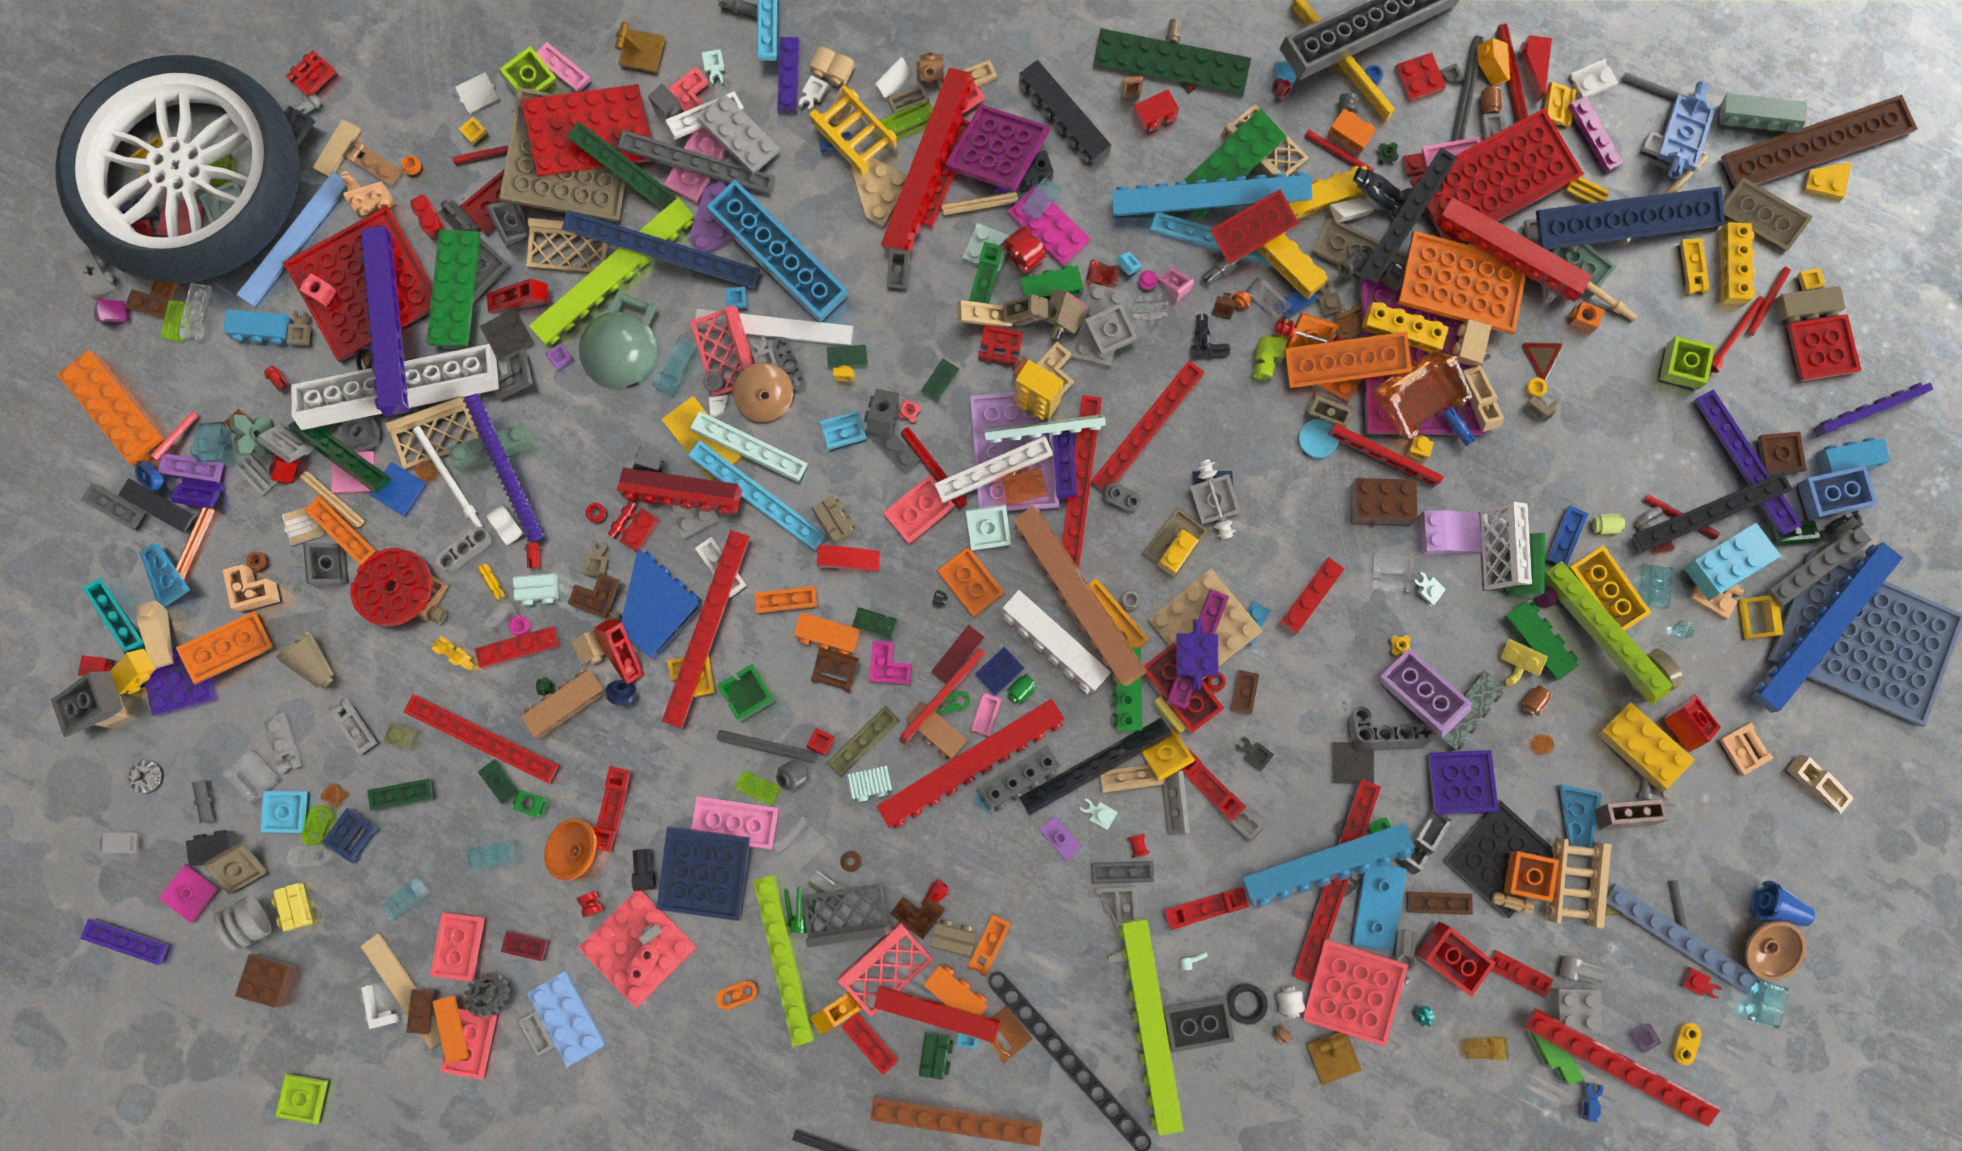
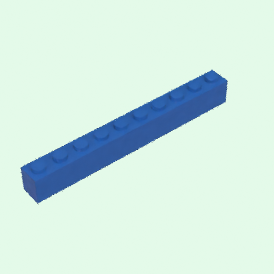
M1882 542L1877 545L1872 544L1865 551L1866 556L1854 564V571L1842 579L1840 582L1842 584L1841 587L1829 595V602L1817 610V617L1805 625L1804 633L1798 635L1792 641V648L1780 656L1779 660L1781 661L1779 664L1773 666L1767 672V679L1761 681L1754 690L1756 692L1752 698L1769 712L1781 711L1903 559L1902 556L1887 544Z

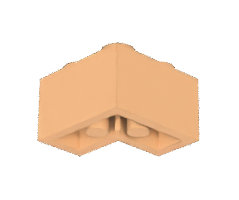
M242 564L223 570L231 609L243 612L280 602L276 582L269 579L255 581L250 567Z

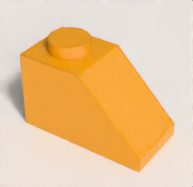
M1494 38L1478 44V64L1491 85L1498 86L1509 81L1508 44Z
M848 992L811 1016L810 1019L821 1036L862 1008Z

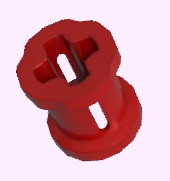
M1145 834L1127 838L1131 844L1132 858L1150 854L1145 845Z

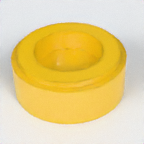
M1533 378L1526 384V393L1530 397L1534 395L1540 398L1546 393L1547 384L1541 378Z

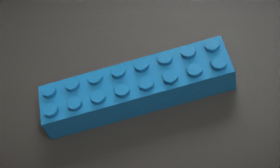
M736 180L731 182L706 206L708 213L818 322L823 321L848 296V290Z
M1402 823L1243 878L1254 906L1258 905L1261 908L1270 905L1271 900L1277 898L1279 901L1286 900L1291 897L1290 894L1297 891L1299 894L1311 891L1310 887L1312 886L1324 887L1331 884L1330 880L1336 878L1339 881L1351 877V873L1357 871L1359 874L1366 873L1371 870L1372 866L1377 864L1379 867L1391 864L1392 859H1407L1414 852V844L1406 824Z

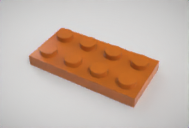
M255 611L176 647L195 685L274 648Z

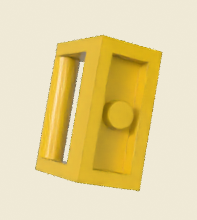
M1770 595L1738 600L1744 640L1775 638L1784 635L1780 607ZM1762 602L1766 633L1752 634L1748 603Z

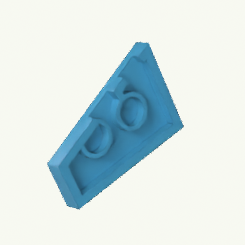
M150 544L139 552L155 599L163 607H166L190 591L159 544Z
M1560 784L1559 789L1567 839H1569L1568 845L1592 848L1597 827L1595 809L1600 807L1602 793Z

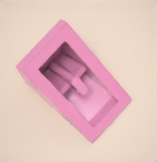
M1173 267L1158 277V282L1175 302L1188 294L1194 284L1192 278Z

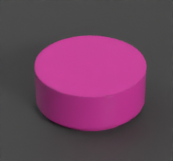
M515 616L510 620L508 627L512 634L520 636L529 632L530 622L523 616Z

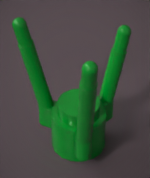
M797 887L796 915H793V918L788 890L784 889L790 932L807 933L804 915H801V887ZM815 899L812 900L810 909L813 911L816 905Z

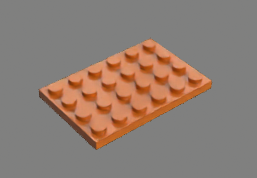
M1417 231L1412 233L1403 274L1404 281L1397 304L1462 322L1471 319L1491 325L1492 330L1511 335L1515 333L1525 283V274L1512 269L1506 263L1496 260L1490 254L1478 250L1476 247Z

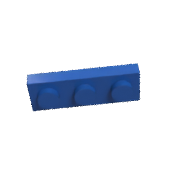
M1572 506L1567 507L1545 561L1554 565L1562 561L1566 566L1568 565L1588 513Z

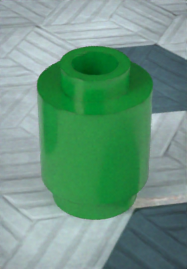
M1027 674L1023 677L1020 676L1007 689L1009 693L1007 697L1014 704L1017 702L1022 704L1035 691L1034 688L1037 684Z

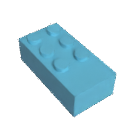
M1755 523L1695 559L1684 569L1706 599L1710 601L1771 564L1781 555L1758 524Z

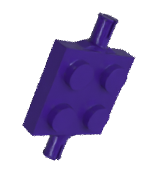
M1197 619L1193 620V632L1176 634V675L1193 678V690H1202L1201 678L1218 676V634L1201 632V620L1197 621Z

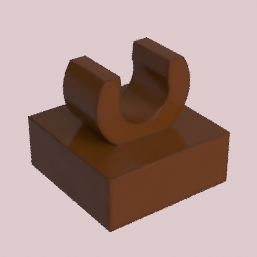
M1224 292L1223 297L1217 296L1212 314L1231 319L1236 305V301L1231 300L1232 294Z

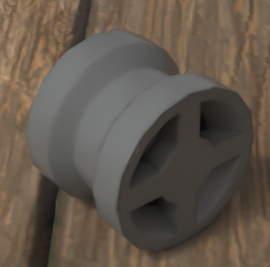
M1355 93L1341 94L1339 96L1341 105L1338 112L1341 113L1343 109H1346L1356 114L1358 112L1356 103L1359 101V96Z

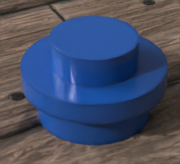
M1370 65L1364 71L1374 84L1379 83L1383 78V71L1378 65Z

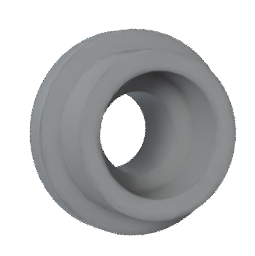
M1125 591L1120 597V604L1125 610H1135L1140 604V596L1135 591ZM1128 597L1133 598L1134 603L1128 604L1126 602V599Z

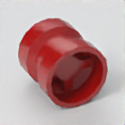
M596 891L576 898L577 903L581 905L583 918L603 911L601 904L597 901L598 895Z

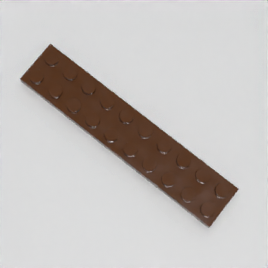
M1899 95L1804 127L1800 133L1789 132L1724 154L1721 159L1733 187L1737 185L1742 176L1759 185L1916 131L1918 128L1903 96Z

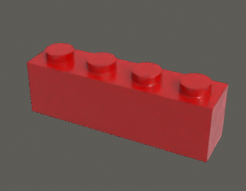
M1330 557L1325 559L1278 622V625L1292 636H1295L1345 568Z

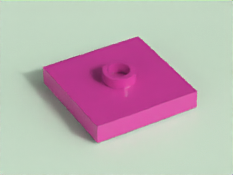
M184 864L158 899L188 922L194 923L220 888L191 866Z

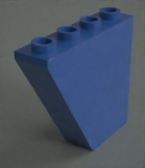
M639 549L635 558L621 622L628 638L647 656L654 659L702 605L698 602L700 599L698 595L692 590L688 593L683 588L685 584L676 577L673 580L669 576L670 571L663 564L658 566L654 563L656 559L648 551L643 553Z

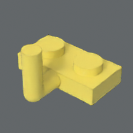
M1509 639L1500 659L1516 667L1513 675L1506 679V684L1508 686L1515 684L1521 678L1523 670L1539 676L1548 656Z

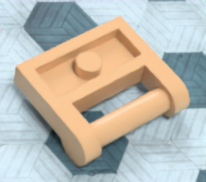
M1752 722L1719 739L1741 776L1773 759L1771 753L1766 751L1753 730L1754 725ZM1746 733L1760 756L1758 759L1743 734Z

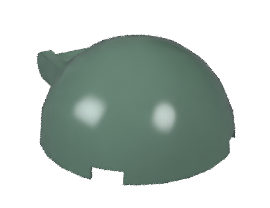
M618 290L609 312L597 317L586 327L579 342V358L584 371L594 382L611 389H625L628 385L636 382L640 383L650 374L658 356L657 341L652 329L649 327L657 305L655 303H646L625 295L624 291ZM622 302L645 310L643 319L630 313L618 311Z

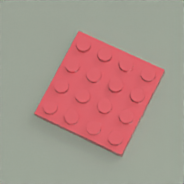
M635 891L578 947L635 1008L697 948L662 910H656L657 905L644 891ZM650 924L653 927L660 925L664 932L648 943L658 948L659 959L647 981L640 985H634L627 979V970L638 950L643 946L639 940V937L643 935L641 931ZM646 951L644 953V957L646 959H649L651 957V953L649 951ZM636 970L634 976L639 978L641 973Z
M1325 939L1303 1021L1386 1047L1408 964Z

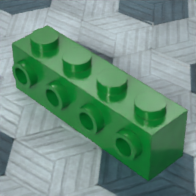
M1524 601L1508 613L1506 617L1533 650L1548 656L1545 665L1555 678L1560 680L1579 666L1577 663L1579 659L1572 650L1568 652L1563 645L1566 642L1559 634L1556 636L1550 630L1553 628L1546 618H1540L1537 614L1540 611L1533 602L1528 603Z
M1131 647L1141 662V648ZM1111 673V685H1115V693L1111 694V703L1115 705V714H1112V726H1115V729L1118 731L1142 730V677L1129 686L1118 684L1112 676L1113 673Z

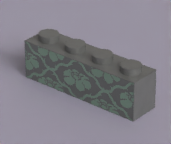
M1483 671L1479 673L1463 694L1471 702V711L1443 738L1436 732L1434 738L1450 751L1460 750L1467 741L1465 737L1468 733L1472 734L1478 728V720L1481 717L1485 718L1490 712L1491 708L1489 706L1492 702H1497L1503 695L1502 689L1505 686L1488 672Z

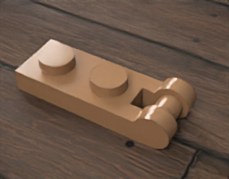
M358 141L354 143L352 151L345 155L349 161L390 187L402 173L398 167ZM362 152L364 154L361 159L357 158Z

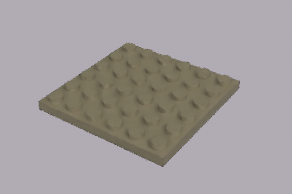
M518 87L500 201L563 213L570 210L592 218L619 223L625 182L609 169L599 168L537 177L521 100L556 94Z

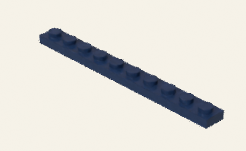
M567 210L562 225L563 231L754 289L760 273V269L570 210Z

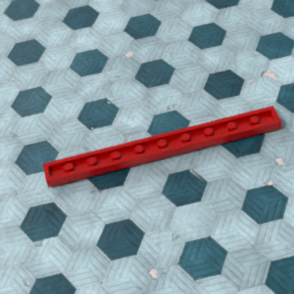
M1082 395L1079 417L1100 415L1102 398ZM1089 427L1081 428V431L1077 432L1076 436L1077 497L1068 498L1062 545L1078 569L1098 431L1089 430Z
M730 530L662 718L661 722L683 728L750 540L748 535Z
M1360 779L1338 845L1365 836L1381 786ZM1336 878L1330 880L1331 884L1323 887L1293 977L1313 984L1324 941L1330 938L1350 878L1341 881Z
M1537 1008L1532 1011L1524 1023L1525 1028L1707 1127L1710 1126L1720 1112L1719 1107Z

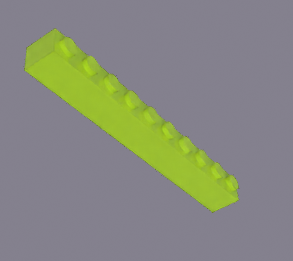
M678 197L638 232L673 242L678 238L679 231L683 228L687 230L693 225L694 214ZM618 248L529 325L530 329L546 346L548 344L552 346L560 339L559 335L565 331L567 333L575 326L574 322L577 319H584L590 313L589 309L592 306H599L605 300L604 296L609 292L611 294L620 287L619 283L624 279L628 281L635 274L633 272L638 267L643 268L650 261L649 257Z
M1146 917L1121 920V927H1118L1120 940L1124 939L1125 947L1121 949L1123 960L1128 962V969H1125L1127 982L1131 981L1132 990H1129L1130 1002L1135 1003L1136 1011H1132L1134 1024L1138 1023L1139 1026L1136 1038L1138 1045L1142 1044L1143 1053H1139L1141 1065L1146 1067L1147 1074H1143L1145 1087H1149L1150 1095H1147L1148 1107L1153 1108L1154 1116L1150 1117L1153 1130L1156 1129L1158 1136L1183 1132L1148 919Z

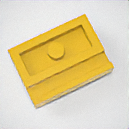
M1551 82L1547 86L1544 108L1554 124L1563 125L1567 128L1571 126L1572 113L1568 105L1575 101L1576 89L1571 90L1567 86Z

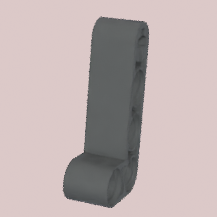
M1365 706L1355 708L1348 719L1352 745L1360 750L1424 748L1435 736V731L1427 724L1373 725L1371 711ZM1356 716L1362 717L1364 721H1360ZM1379 734L1384 735L1387 740L1382 739ZM1400 734L1405 735L1406 739H1403ZM1359 735L1365 736L1366 740L1361 739Z

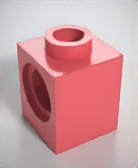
M311 273L303 280L299 289L306 296L325 307L328 306L337 292L330 284ZM320 286V289L317 292H314V289Z

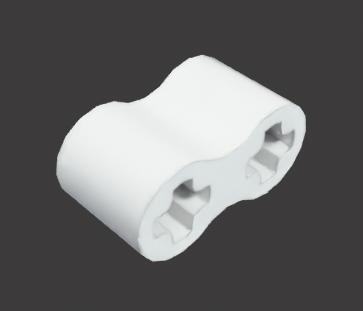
M503 503L486 514L488 520L506 545L511 544L524 535L521 527Z

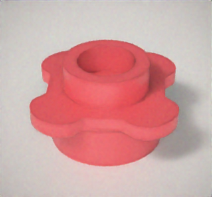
M904 400L898 416L901 419L906 418L910 422H915L917 420L916 415L921 410L919 404Z

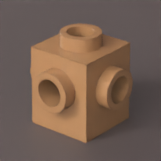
M926 52L920 55V62H916V73L920 74L921 80L935 82L936 80L944 79L943 54Z

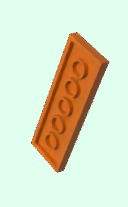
M1407 331L1285 348L1290 388L1412 372Z

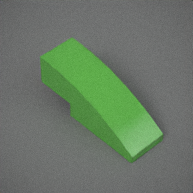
M1528 1030L1545 1067L1550 1069L1556 1068L1563 1084L1570 1086L1584 1079L1577 1064L1563 1048Z

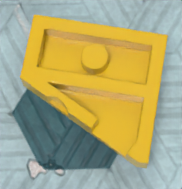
M1847 162L1809 170L1806 174L1803 191L1842 200L1846 194L1851 163Z

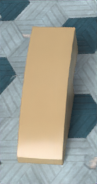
M1482 366L1462 371L1468 398L1482 432L1501 427L1505 418L1496 403L1498 397Z
M1798 755L1787 769L1806 789L1838 813H1842L1853 799L1848 791L1828 771L1822 770L1811 757Z

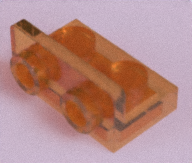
M1361 301L1354 304L1350 310L1345 311L1343 309L1334 314L1335 317L1331 322H1335L1338 325L1336 333L1340 336L1341 340L1343 338H1353L1362 331Z
M1030 468L1025 471L1026 473L1018 474L1017 472L1006 474L1002 482L1008 505L1047 497L1042 469Z

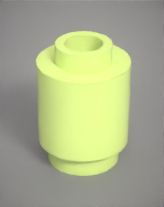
M1599 514L1593 518V530L1595 533L1620 534L1622 529H1625V519L1620 514Z

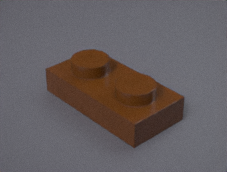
M1243 670L1238 671L1231 711L1252 714L1259 674Z
M411 990L406 1033H430L435 991Z

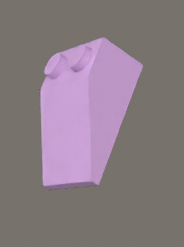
M1437 510L1423 511L1418 516L1421 555L1482 553L1479 513Z

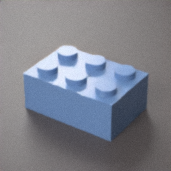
M1866 465L1810 477L1797 483L1808 521L1863 510L1878 504Z

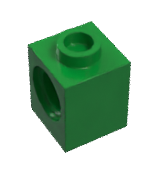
M520 790L513 799V810L541 818L548 798ZM531 798L533 800V805L531 808L527 809L525 807V801L526 799Z

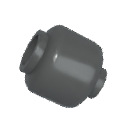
M791 760L780 766L777 770L776 781L780 787L786 790H793L806 782V767L797 760Z

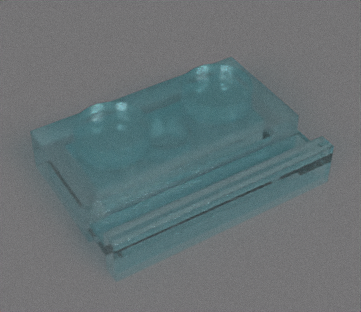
M1641 565L1639 595L1647 606L1670 607L1673 567Z

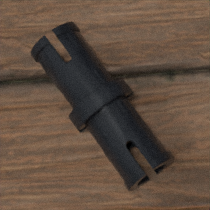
M1200 313L1195 317L1196 349L1198 352H1202L1203 345L1204 352H1207L1209 350L1208 337L1210 336L1208 315L1203 313V320H1201Z

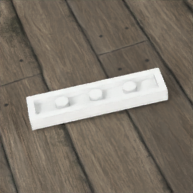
M732 92L727 94V96L743 111V106L739 101L736 93ZM720 98L666 119L665 125L673 139H678L704 128L697 121V117Z

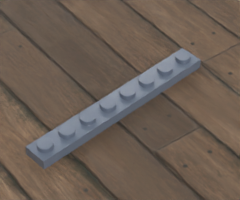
M1612 884L1607 893V905L1739 991L1749 994L1758 976L1617 884Z

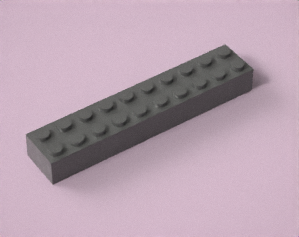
M1362 0L1286 36L1279 49L1298 79L1301 80L1456 6L1459 0Z

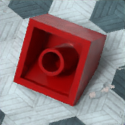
M1696 694L1673 709L1664 718L1669 730L1675 733L1680 745L1686 748L1689 753L1710 742L1721 728Z

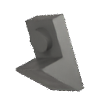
M889 248L887 287L907 288L908 267L910 264L909 250Z

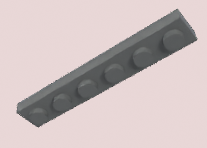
M1861 527L1856 530L1850 529L1842 539L1831 543L1770 588L1767 593L1779 607L1784 606L1872 539Z

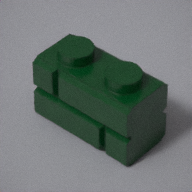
M858 607L852 627L860 629L861 632L892 641L898 621L896 618L886 617V615Z
M925 1031L918 1076L944 1080V1075H949L950 1062H946L947 1054H952L954 1042L950 1040V1035Z

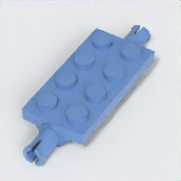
M1703 81L1696 83L1693 95L1685 97L1678 94L1657 155L1658 159L1672 164L1668 175L1672 177L1673 172H1675L1674 179H1679L1682 176L1683 168L1691 172L1697 169L1715 108L1708 106L1705 97L1709 84L1705 83L1704 88H1702Z

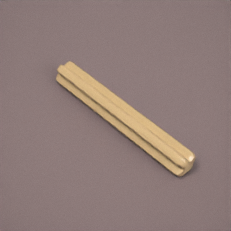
M1014 191L943 203L941 204V210L943 215L1017 203L1018 197Z
M305 471L300 476L302 482L354 527L359 528L363 525L364 519L312 474Z

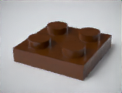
M1800 432L1758 436L1761 461L1770 475L1782 472L1784 474L1798 473L1807 470Z

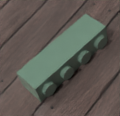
M1726 93L1720 105V124L1728 126L1800 133L1807 120V102Z
M525 423L495 432L496 435H499L498 440L502 441L501 446H504L505 449L503 451L507 452L506 456L536 447L531 429ZM482 438L472 439L447 448L452 466L459 472L491 462L489 460L491 458L490 455L487 456L488 451L484 449L485 444L481 443L483 441Z

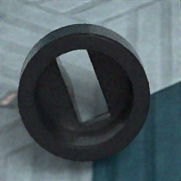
M936 590L932 605L937 607L945 606L947 603L943 599L948 600L947 594Z

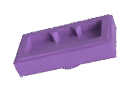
M1055 816L1039 829L1066 861L1081 848V845Z

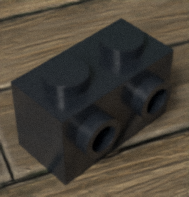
M1046 150L1036 154L1016 190H1026L1034 184H1045L1053 179L1054 171Z

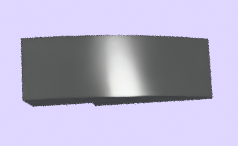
M1433 809L1412 839L1414 852L1411 854V857L1399 860L1397 863L1414 875L1420 872L1429 856L1437 848L1452 820L1445 815H1435Z

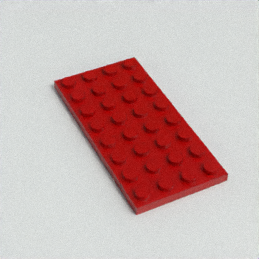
M1543 108L1455 155L1458 157L1425 210L1443 239L1460 243L1463 240L1459 239L1458 236L1443 230L1436 224L1452 197L1499 222L1582 177L1584 173L1547 111ZM1424 173L1409 181L1413 189Z

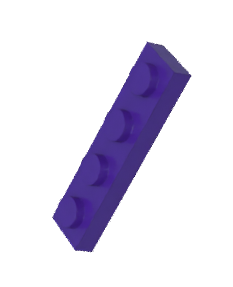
M780 37L777 111L781 113H797L799 37Z
M1064 430L1061 431V434L1053 435L1057 499L1077 497L1074 433Z
M92 918L87 920L80 938L156 965H162L169 944Z

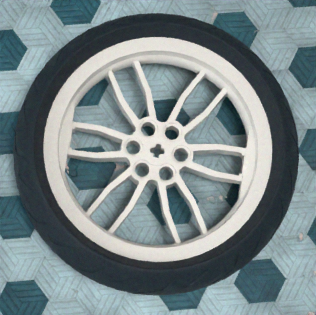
M167 55L144 59L127 65L104 78L82 98L66 122L57 148L55 165L57 193L62 209L71 227L84 244L103 261L125 273L146 280L164 283L197 282L225 274L256 256L276 236L288 217L296 197L300 173L296 139L284 111L275 98L262 85L239 69L221 61L194 55ZM189 103H208L224 108L227 113L209 124L191 141L192 120ZM179 104L180 121L177 137H172L166 107ZM154 112L157 113V124L163 141V145L160 148H154L141 139L127 134L139 121ZM232 124L239 128L238 132L227 139L210 146ZM247 139L250 140L252 144V164L249 177L228 169L208 166L230 154ZM122 140L148 152L146 159L124 157L114 154ZM111 161L132 169L149 172L126 184L110 198L108 197L107 175ZM211 178L224 179L245 184V187L237 198L215 189L209 183ZM198 189H203L216 198L233 204L220 218L202 229L201 215L194 195ZM148 191L125 214L119 210L120 205L136 195ZM166 197L165 216L168 237H149L137 233L131 224L149 213ZM181 200H185L189 210L192 233L178 236L179 208Z

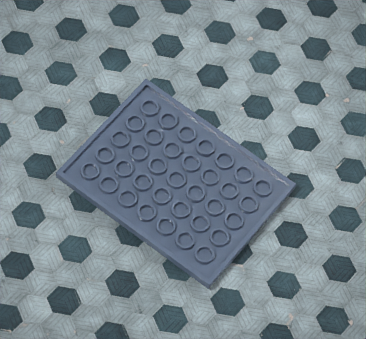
M1809 551L1805 563L1819 552ZM1840 563L1790 601L1782 622L1784 635L1776 638L1768 661L1779 664L1781 661L1779 660L1780 656L1792 648V641L1798 635L1804 633L1805 625L1817 617V610L1829 602V595L1841 587L1842 584L1840 582L1846 575L1854 571L1852 566ZM1884 581L1807 678L1924 727L1928 721L1961 630L1962 613Z

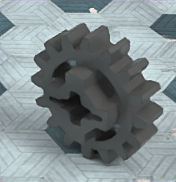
M490 972L488 976L482 973L480 979L475 977V983L468 984L470 990L464 991L468 996L463 999V1002L467 1004L465 1008L473 1016H479L481 1019L485 1015L491 1018L492 1012L498 1014V1008L506 1006L503 1001L509 999V996L506 995L510 991L507 987L508 982L501 975H495L493 972Z

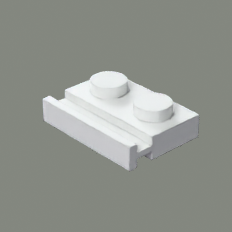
M1606 59L1577 70L1568 76L1569 79H1572L1573 86L1580 99L1585 96L1587 98L1616 86L1618 83L1610 67L1607 66Z

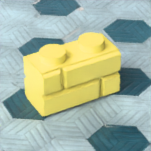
M303 883L273 890L274 896H272L271 900L274 908H277L279 915L276 918L277 925L280 929L282 928L283 932L313 924Z

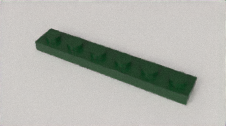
M578 121L566 137L661 210H664L675 198L676 195L581 122Z
M295 421L288 425L289 431L375 494L391 483V478L322 427L301 430Z

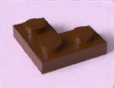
M155 281L150 294L131 289L125 308L165 320L178 283Z
M599 573L594 590L576 584L573 587L568 604L607 618L620 579Z
M902 897L890 914L923 940L946 909L930 897L927 898L920 909Z

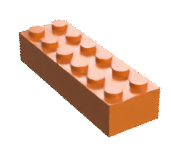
M88 349L56 374L129 464L136 466L139 461H149L152 458L150 455L167 438L104 360Z

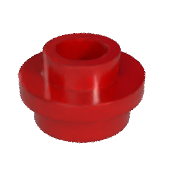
M591 503L586 508L585 514L589 521L598 523L605 518L606 510L600 503ZM595 510H599L598 516H593Z
M1218 672V676H1207L1205 684L1211 691L1218 692L1225 687L1226 679L1222 673ZM1213 678L1218 679V685L1212 684Z

